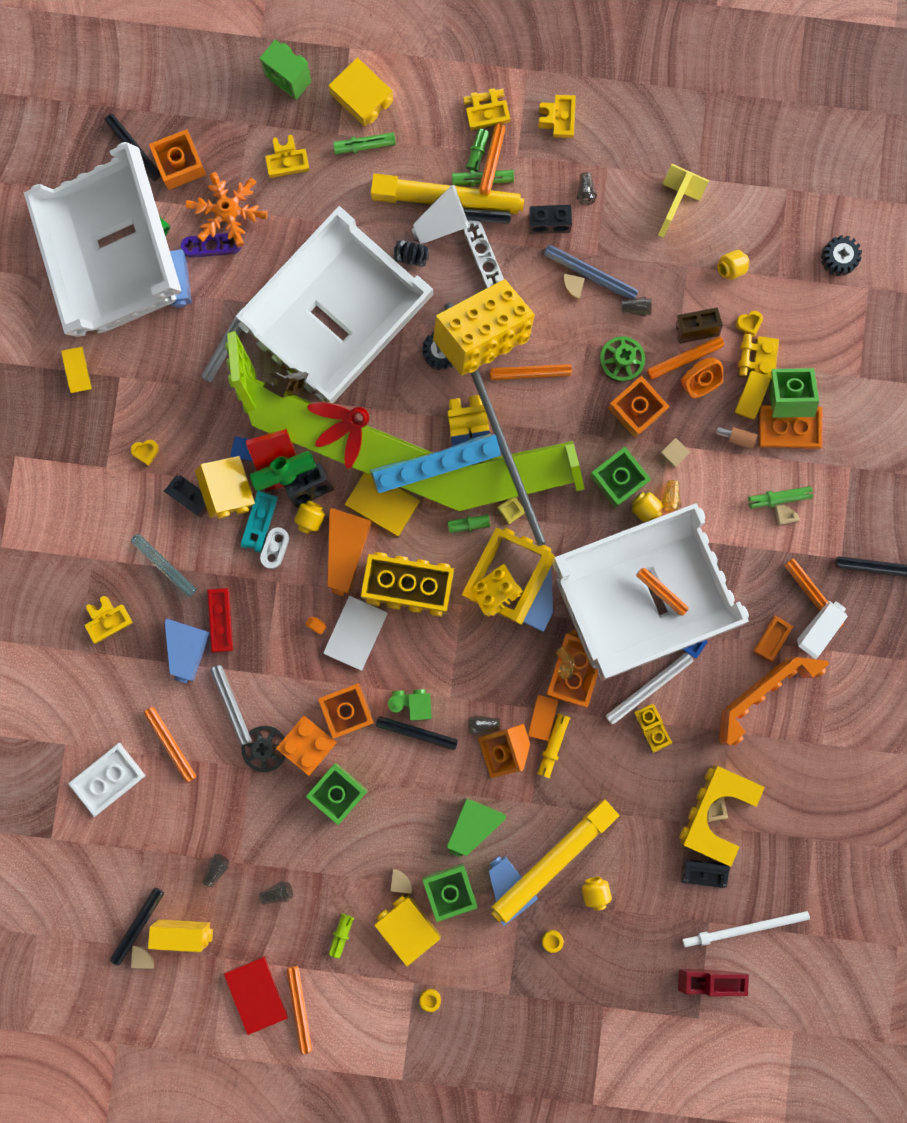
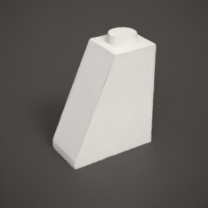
M451 185L413 224V236L415 240H419L420 244L468 227L469 224L455 185Z
M828 601L797 638L798 646L814 659H817L848 617L844 612L846 608L837 601L834 604Z

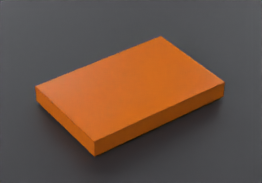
M761 405L758 418V447L821 449L823 407L817 408L815 417L773 418L771 405Z

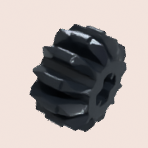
M399 240L394 247L393 258L400 263L423 267L426 265V261H428L429 249L422 244Z

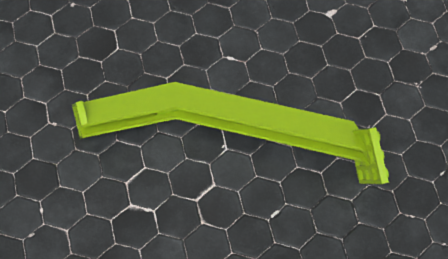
M236 332L227 333L228 342L225 343V347L229 355L227 366L229 371H231V375H228L231 388L235 387L238 401L242 400L244 412L249 414L252 426L268 433L287 429L292 443L344 464L345 447L350 432L329 445L315 446L316 440L323 432L342 420L330 419L310 412L307 406L312 404V402L298 396L291 395L282 398L264 388V382L257 380L256 371ZM366 425L362 428L361 450L352 467L371 475L370 470L418 458L433 452ZM573 441L511 454L527 494L573 482L575 483L576 491L585 489ZM503 456L494 457L401 486L404 489L457 511L518 497Z

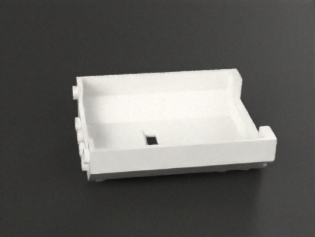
M127 142L117 145V148L110 150V154L114 158L105 165H98L88 173L79 174L76 179L65 181L55 189L37 184L24 192L64 334L79 337L85 336L87 331L97 330V333L110 331L176 301L175 295L181 292L140 150L138 147ZM134 224L136 232L104 247H99L98 240Z
M338 206L236 315V318L239 321L238 326L245 333L249 332L258 341L256 345L262 351L266 352L268 350L273 354L271 358L279 366L284 364L287 368H295L301 372L309 373L304 384V388L309 393L314 391L315 395L322 402L334 403L433 296V288L418 275L415 278L357 228L355 219ZM316 306L349 334L343 341L311 313Z
M697 503L553 559V568L559 576L556 581L589 662L593 669H598V675L602 681L749 622V614L746 607L742 606L741 602L733 603L735 601L734 595L731 590L727 589L725 575L722 571H719L716 564L718 562L717 557L713 551L711 552L708 546L709 539L700 528L705 523V514L698 507ZM641 568H646L650 571L652 575L689 607L686 614L683 616L678 615L664 602L668 612L659 615L648 587L636 577L637 572Z

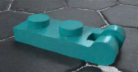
M257 491L254 500L255 504L252 507L240 547L245 549L249 547L255 549V552L262 553L278 497ZM252 533L259 535L257 541L251 540Z

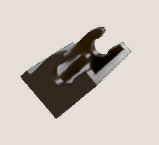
M718 307L677 315L676 330H679V344L717 337L721 334L723 324Z
M288 368V371L293 374L287 376L273 372L270 375L277 378V381H266L263 387L282 398L302 392L309 373L301 372L295 368Z

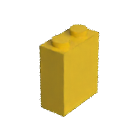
M358 57L328 85L330 94L364 127L368 123H373L377 119L378 113L383 109H387L393 102V91Z
M240 456L201 464L194 470L210 518L217 516L218 519H223L230 516V513L237 512V515L248 512L249 508L255 504Z
M402 895L392 903L394 905L389 911L385 909L376 916L377 921L374 926L404 964L408 966L441 939V935L410 895L405 898Z
M159 919L150 926L148 949L202 952L209 942H212L213 929H210V922Z

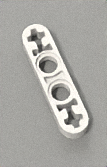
M469 220L468 227L464 228V235L487 289L493 285L492 278L490 277L496 275V283L504 280L482 224L479 221ZM470 226L478 228L476 231L478 239L474 240L473 232H468ZM478 244H484L487 250L480 254L476 252L475 247ZM490 262L494 265V270L492 272H485L483 265Z

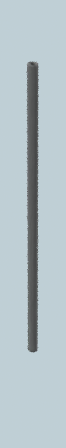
M447 303L444 307L447 310L453 307L452 303ZM477 369L471 373L492 430L496 435L499 448L537 545H544L546 541Z

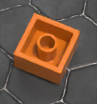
M188 129L149 144L168 190L206 176Z
M640 376L609 404L608 409L636 439L663 415L670 406Z
M360 683L318 698L333 739L375 723Z
M303 715L276 749L310 777L337 742Z

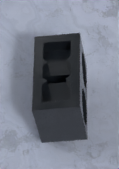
M571 204L530 206L528 213L529 234L570 233L572 228Z
M321 463L316 464V468L297 475L290 484L284 485L289 499L296 507L334 490L328 473Z

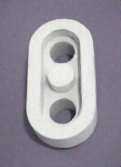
M273 528L268 533L260 560L269 569H275L280 566L287 549L289 534L283 528ZM281 535L283 537L282 541L276 542V536ZM270 555H275L276 559L274 562H269L268 558Z

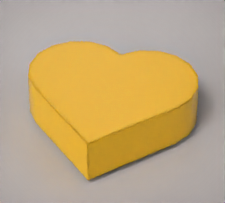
M751 311L748 315L742 314L736 319L735 326L739 331L755 337L763 321V316L759 311Z
M146 440L144 443L136 442L131 446V454L148 466L159 451V446L154 440Z

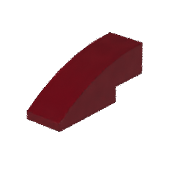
M679 969L678 991L686 995L748 996L749 974L706 969Z

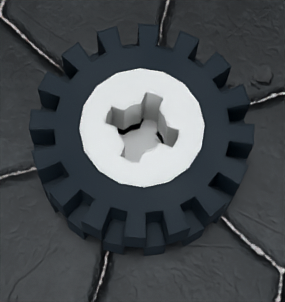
M839 235L838 238L834 237L828 242L821 254V258H823L821 263L826 265L824 268L826 271L830 269V274L832 275L836 273V276L841 274L845 276L859 265L862 259L860 256L862 250H858L860 244L855 245L854 242L856 240L854 238L849 240L850 236L843 238V235Z
M432 332V335H428L426 341L423 342V357L425 362L430 364L431 368L434 369L435 367L437 370L444 368V370H447L448 367H453V365L433 341L434 332Z

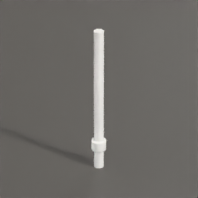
M808 911L712 933L707 931L698 933V936L682 939L684 948L699 944L705 946L709 945L712 941L810 920Z

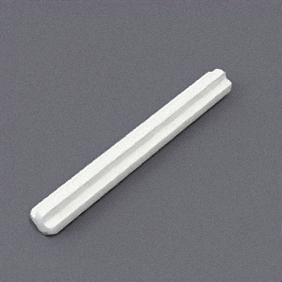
M688 653L683 654L606 715L607 720L611 724L616 723L693 662V658Z

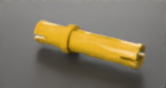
M557 714L546 751L542 753L543 759L537 774L550 778L555 760L558 761L559 758L557 754L571 719L570 717Z

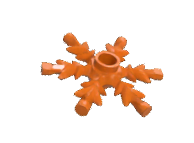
M213 172L209 175L213 185H209L208 188L215 192L212 196L218 198L217 203L212 204L209 199L206 203L200 197L197 198L198 202L186 200V208L196 209L195 214L204 211L205 215L211 211L215 213V218L207 219L210 223L200 226L204 230L197 238L204 242L209 234L214 237L216 227L220 230V222L224 221L228 223L225 231L229 230L228 239L230 240L233 237L236 247H242L244 242L240 234H245V231L238 227L242 224L235 222L236 217L241 215L246 220L247 216L251 221L256 222L255 217L267 219L268 211H258V205L248 208V205L240 208L238 205L239 201L246 200L245 196L253 194L250 188L256 184V181L252 177L247 180L244 186L240 182L237 192L233 190L234 197L228 198L225 196L228 189L224 190L226 181L223 180L220 183L218 174Z

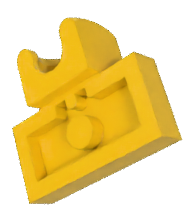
M555 95V104L541 102L539 104V113L546 114L547 117L539 118L538 127L553 129V137L574 138L576 95Z
M288 135V143L284 146L279 144L276 137L273 138L275 154L265 156L269 178L310 171L306 148L296 150L292 135Z
M107 596L100 598L102 607L99 610L94 605H86V609L93 620L84 626L94 644L133 624L124 605L121 604L114 608Z

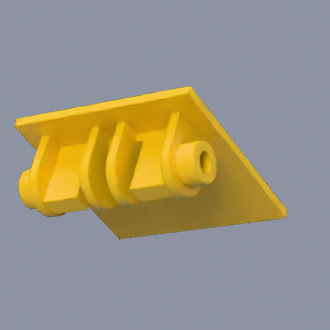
M502 564L470 588L484 615L488 617L494 616L501 610V607L504 609V601L508 605L511 604L508 598L513 601L520 597V593L523 592L521 587L516 584L505 564Z

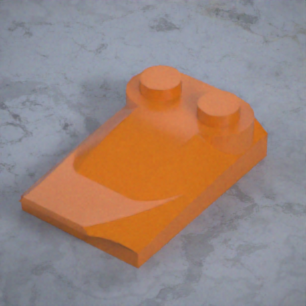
M576 628L572 632L565 634L546 695L576 706L588 708L599 672L597 668L593 669Z

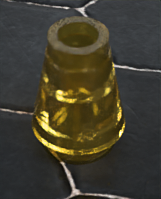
M667 481L661 500L662 510L672 513L681 507L679 481Z

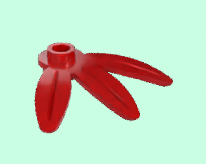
M325 402L309 404L307 409L316 415L342 420L329 427L320 435L315 442L316 447L329 445L350 432L344 456L345 467L350 469L357 460L361 450L362 428L370 420L368 411L363 407H355L350 411L340 405ZM358 413L362 415V420L357 419Z

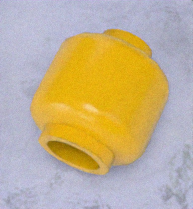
M733 250L720 257L717 264L718 272L727 280H733L745 275L749 268V258L740 250Z
M641 492L631 503L633 505L632 512L643 523L659 518L662 515V512H660L663 507L662 502L651 492Z
M312 501L302 503L294 518L295 523L299 526L298 530L307 534L310 531H318L325 517V513L322 510L323 507Z
M602 877L588 878L581 887L585 905L593 908L594 911L605 909L606 905L611 902L612 896L609 884Z

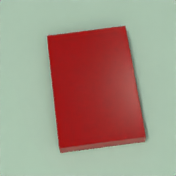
M287 429L246 440V446L257 471L269 467L271 462L278 457H286L288 459L297 455ZM277 483L275 485L265 488L264 490L265 492H267L270 490L284 487V485Z
M265 956L224 973L247 1035L288 1019V1014Z

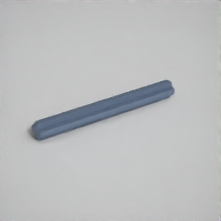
M548 245L545 249L544 255L631 301L636 298L638 294L637 289L552 245Z

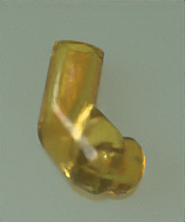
M563 646L555 653L561 660L558 674L561 678L566 679L570 678L573 674L575 661Z

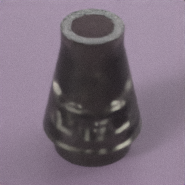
M584 172L580 174L577 199L581 205H591L595 203L597 193L592 180V174Z
M645 296L631 300H622V313L643 317L651 315L652 298Z
M479 715L469 717V733L478 736L493 731H500V719Z
M214 854L213 857H210L202 883L207 887L213 888L215 883L229 868V860L220 854Z
M281 881L269 889L260 892L259 898L262 905L288 902L289 899L293 898V890L288 881Z

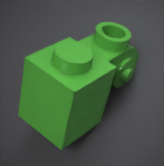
M426 689L413 690V694L405 695L404 691H392V696L388 701V707L392 712H400L403 706H407L410 710V720L432 719L430 693H426Z

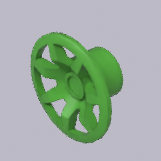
M624 336L616 337L608 341L603 347L600 356L601 366L604 372L612 379L628 381L637 377L643 370L645 353L641 345L634 339ZM621 341V345L617 349L610 346L614 342ZM625 341L631 342L636 347L633 348L631 345L625 344ZM606 349H608L614 355L613 358L604 361V354ZM637 350L641 354V361L635 359ZM605 364H616L613 374L607 369ZM630 365H640L638 371L632 374ZM621 368H625L628 377L616 375Z

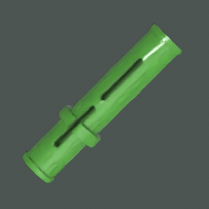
M394 132L361 138H355L354 136L349 140L333 141L335 155L354 152L355 154L361 150L395 146L396 140Z
M513 169L495 171L494 177H502L494 178L492 184L514 183ZM470 170L467 173H452V185H471V187H475V185L481 184L483 172ZM464 178H480V179H466V180H463Z
M811 486L779 492L767 491L766 494L748 496V501L753 502L748 503L750 509L764 506L771 508L776 504L813 499V494L808 493L813 492Z

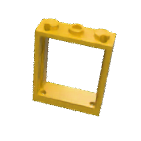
M496 527L462 596L478 604L470 588L484 578L503 539L536 553L541 558L515 610L505 606L504 609L501 607V610L497 612V614L522 625L552 566L555 556L551 553L552 549L546 545L537 546L532 544L533 540L522 535L519 538L515 536L514 531L504 527L501 530Z

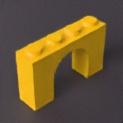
M713 765L712 768L707 770L705 775L706 784L704 788L701 787L696 797L698 799L697 805L691 808L688 815L690 821L688 826L682 829L679 838L682 839L680 842L682 845L728 866H732L739 846L716 836L710 830L707 823L708 809L715 800L725 796L735 797L757 807L765 787Z

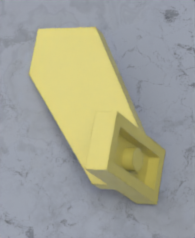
M671 164L663 185L678 191L658 236L664 238L683 195H688L700 201L709 180Z

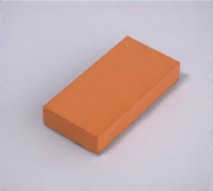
M776 615L773 616L753 652L772 663L794 626Z
M537 695L528 736L549 741L558 704L557 699Z

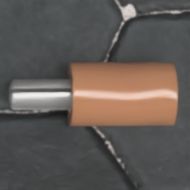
M720 427L716 430V434L728 437V442L750 449L754 448L757 434L735 427L731 431Z

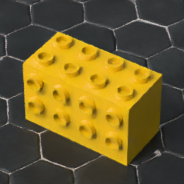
M504 279L436 315L433 341L460 375L463 376L468 372L476 371L479 366L485 363H491L497 356L509 353L517 345L525 344L530 339L535 314Z
M374 552V555L368 554L361 597L369 605L379 606L380 603H386L388 608L400 610L401 606L408 607L410 612L421 613L422 610H427L429 615L442 617V614H447L454 568H450V565L445 563L431 565L426 560L417 559L414 562L409 561L408 557L395 556V558H390L385 553Z

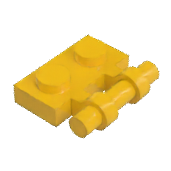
M495 88L488 89V92L479 94L473 92L470 93L471 95L463 97L464 105H473V107L466 108L470 131L495 126L498 123H510L506 100L498 101L497 99L504 97L503 89L495 90ZM487 100H490L491 102L484 105H480L479 103Z
M744 334L743 342L740 345L742 354L741 360L738 362V368H740L739 376L747 377L748 370H753L770 377L771 370L776 369L779 339L758 336L756 344L751 343L752 335ZM750 352H755L754 362L749 361Z

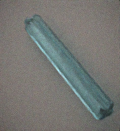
M136 534L131 539V543L186 596L191 597L197 591L140 534Z

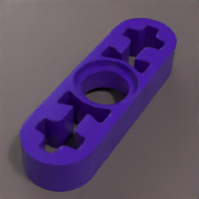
M228 233L215 234L214 237L208 235L206 240L201 242L203 251L199 247H193L192 251L186 248L189 247V243H193L194 246H200L199 242L201 241L197 236L186 237L181 242V249L190 258L236 254L242 248L236 247V244H234L233 248H230L228 245L230 243ZM220 240H222L225 244L223 245L224 249H221L222 246ZM208 241H216L217 247L214 250L206 249Z

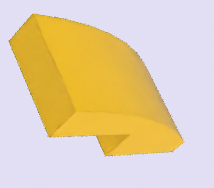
M83 346L61 350L70 393L92 389Z
M751 371L734 413L754 420L771 378Z
M654 703L634 712L653 753L672 745V741Z

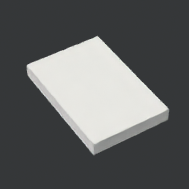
M349 596L323 654L362 671L388 613Z
M118 743L68 784L93 817H96L146 775L121 743Z

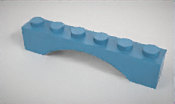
M489 433L435 453L372 469L370 472L376 491L382 493L501 456L496 435Z

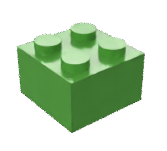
M274 40L259 58L265 77L295 100L310 85L311 77L308 62L301 55L296 56L292 53L291 48L283 42L281 44Z
M814 368L772 369L770 374L771 380L768 386L772 417H815L819 396Z
M626 447L614 454L589 475L614 508L626 501L651 480Z
M336 762L306 797L339 825L368 790Z
M464 863L423 877V883L436 922L478 908Z

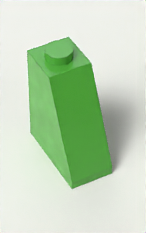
M466 798L447 844V848L450 849L449 853L461 857L462 854L467 856L505 820L506 814Z

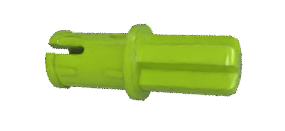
M341 913V918L336 932H333L334 938L328 955L331 957H341L346 939L349 940L350 938L348 934L354 917Z

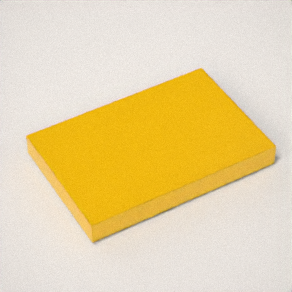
M364 472L346 501L345 506L399 537L420 500L400 488L378 493L372 475Z

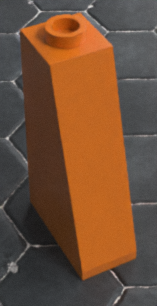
M333 508L330 509L327 587L332 589L331 593L343 596L344 593H350L372 521Z

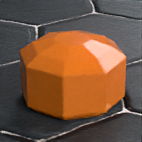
M313 616L309 617L305 623V626L320 635L327 628L322 620Z

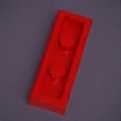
M229 588L207 589L211 653L233 651Z

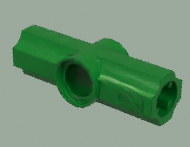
M310 451L288 459L286 457H278L271 462L269 467L250 474V479L256 491L277 483L287 485L293 482L297 475L316 468V463Z

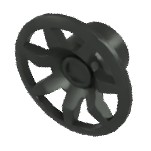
M259 726L252 729L248 733L251 736L256 732L257 740L254 743H248L241 747L245 763L258 772H270L282 765L286 757L282 755V758L279 759L274 754V750L279 744H273L272 740L275 733L280 736L281 740L285 738L278 729L271 726ZM266 729L272 732L266 739L262 737L259 730ZM246 746L251 748L253 754L249 759L246 755ZM256 758L261 760L262 768L254 766L251 761ZM271 758L278 762L273 767L266 768L267 759Z

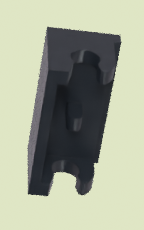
M176 475L168 487L165 488L164 492L200 518L207 511L201 489L181 475Z
M683 859L681 883L727 888L730 866L722 863Z

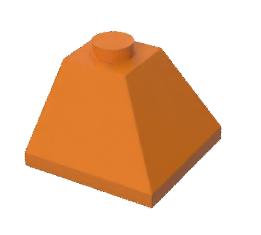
M524 724L478 737L490 779L524 769L530 747V741Z

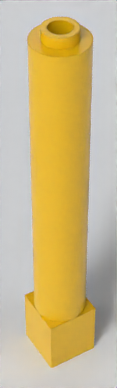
M373 173L371 198L373 201L396 203L398 200L432 205L451 185L398 179V176ZM455 186L462 207L465 209L510 212L518 215L519 211H523L524 198H520L521 194L491 190L489 195L480 194V189Z
M606 800L599 801L564 838L491 906L493 910L491 915L497 922L501 923L503 921L507 923L598 834L603 833L620 816Z

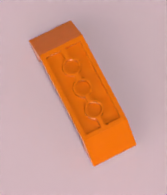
M799 657L784 659L721 711L719 742L728 746L731 744L735 746L744 739L742 735L746 731L735 718L741 719L749 712L748 708L751 705L761 703L766 698L764 695L771 690L773 692L782 685L781 681L784 678H791L797 672L802 678H818L827 671L825 667L829 665V662Z

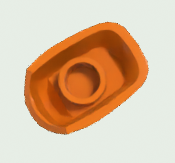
M709 357L698 362L692 369L688 370L681 379L686 393L692 398H699L718 388L723 383V366L721 362L716 358Z

